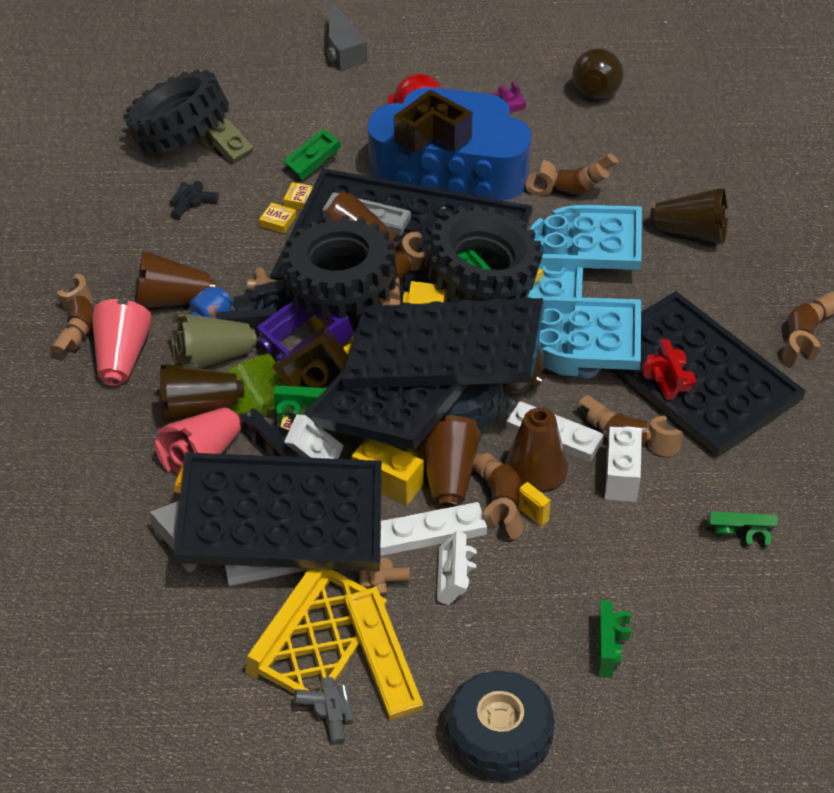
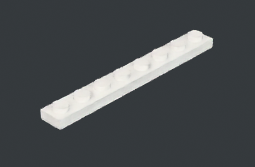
M479 502L381 521V556L443 544L456 530L467 534L466 539L487 535V525ZM225 565L229 586L307 571L309 569Z

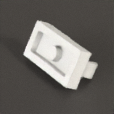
M297 414L284 442L299 455L307 458L338 459L344 447L325 430L316 427L314 422L306 415Z
M457 530L439 547L437 601L448 606L459 595L465 593L469 584L467 574H470L476 568V564L468 560L477 554V550L471 546H466L467 534Z

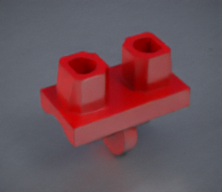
M660 339L658 351L655 354L648 355L646 357L647 361L644 362L641 368L646 379L658 382L666 400H674L679 391L690 392L696 383L693 372L682 370L686 364L684 351L673 349L669 339Z

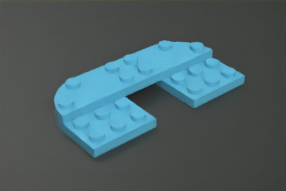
M572 205L553 210L552 215L545 220L539 218L531 226L530 230L533 229L536 233L534 241H540L542 244L540 252H543V257L539 268L543 270V278L533 285L528 297L543 298L544 301L539 345L545 355V368L561 376H578V368L640 370L641 299L582 297L583 268L641 270L642 206Z

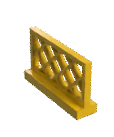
M309 568L248 654L245 673L255 679H258L261 675L295 694L296 689L309 690L304 687L302 678L320 675V678L323 679L326 678V673H330L328 677H333L334 682H336L359 647L360 642L357 634L355 637L340 640L337 627L353 623L350 616L334 619L330 606L344 604L346 595L367 590V588L332 569ZM331 581L342 587L345 595L328 598L325 588ZM381 597L384 606H386L387 599ZM324 607L328 620L310 623L308 612L312 609ZM331 628L334 641L317 644L313 631ZM307 632L311 646L293 649L290 638L295 634ZM337 649L340 658L338 663L323 666L319 652ZM313 653L317 667L299 670L296 657ZM290 658L293 672L280 674L270 667L276 660Z

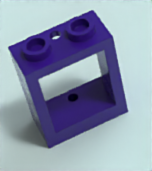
M294 300L257 326L261 336L259 344L268 355L273 353L277 361L290 352L279 341L314 315L329 327L341 345L352 338L354 333L348 316L339 318V313L331 312L329 317H323L320 310H315L311 314L306 312V304L298 307L295 305Z

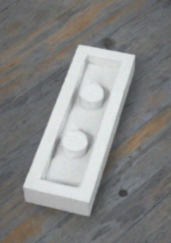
M520 401L506 421V430L517 434L524 415L536 407ZM555 415L565 453L591 463L603 443V433Z

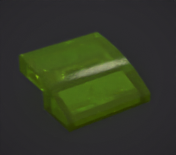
M270 354L247 360L225 371L236 373L237 380H244L245 398H239V405L229 407L237 415H242L254 408L266 417L268 407L275 406V385H285L272 368L276 362Z

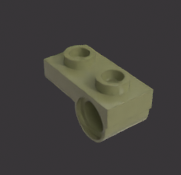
M227 117L217 121L218 126L214 129H208L205 131L206 135L200 137L202 143L208 149L216 147L232 165L251 154L254 148Z

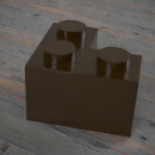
M429 90L394 115V142L413 153H417L434 140L455 152L472 139L473 112Z

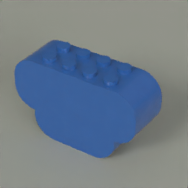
M425 87L410 92L405 97L403 104L384 105L376 109L370 117L368 123V155L371 177L497 200L513 199L521 195L526 189L530 167L531 130L523 121L510 117L508 104L498 96ZM432 90L473 112L472 139L455 152L433 140L417 153H413L394 142V115L427 91Z

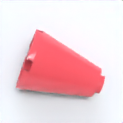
M118 299L105 300L95 305L93 309L92 324L98 377L109 386H119L127 382L152 325L151 313L144 306L132 301H128L127 305L117 304Z
M220 408L167 424L157 432L159 433V438L155 440L157 456L168 472L173 470L179 475L185 461L186 452L222 454L241 430L240 419L234 411L228 408Z

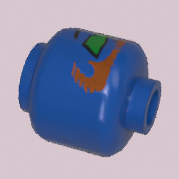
M206 287L190 300V314L217 318V312L232 311L231 306L233 302L222 288Z

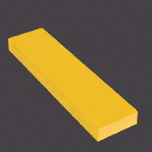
M373 587L346 595L345 604L389 721L422 711L423 703L378 588Z

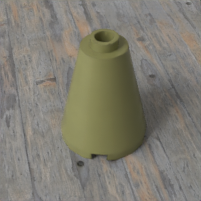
M179 313L173 316L172 323L177 322V330L171 331V345L175 364L201 369L251 352L252 347L256 346L255 330L251 329L248 323Z

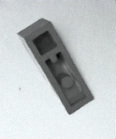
M334 3L330 5L329 48H327V55L330 62H334L338 69L342 71L367 63V42Z

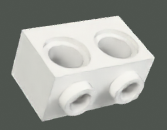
M610 426L606 458L605 500L637 502L641 474L642 429Z

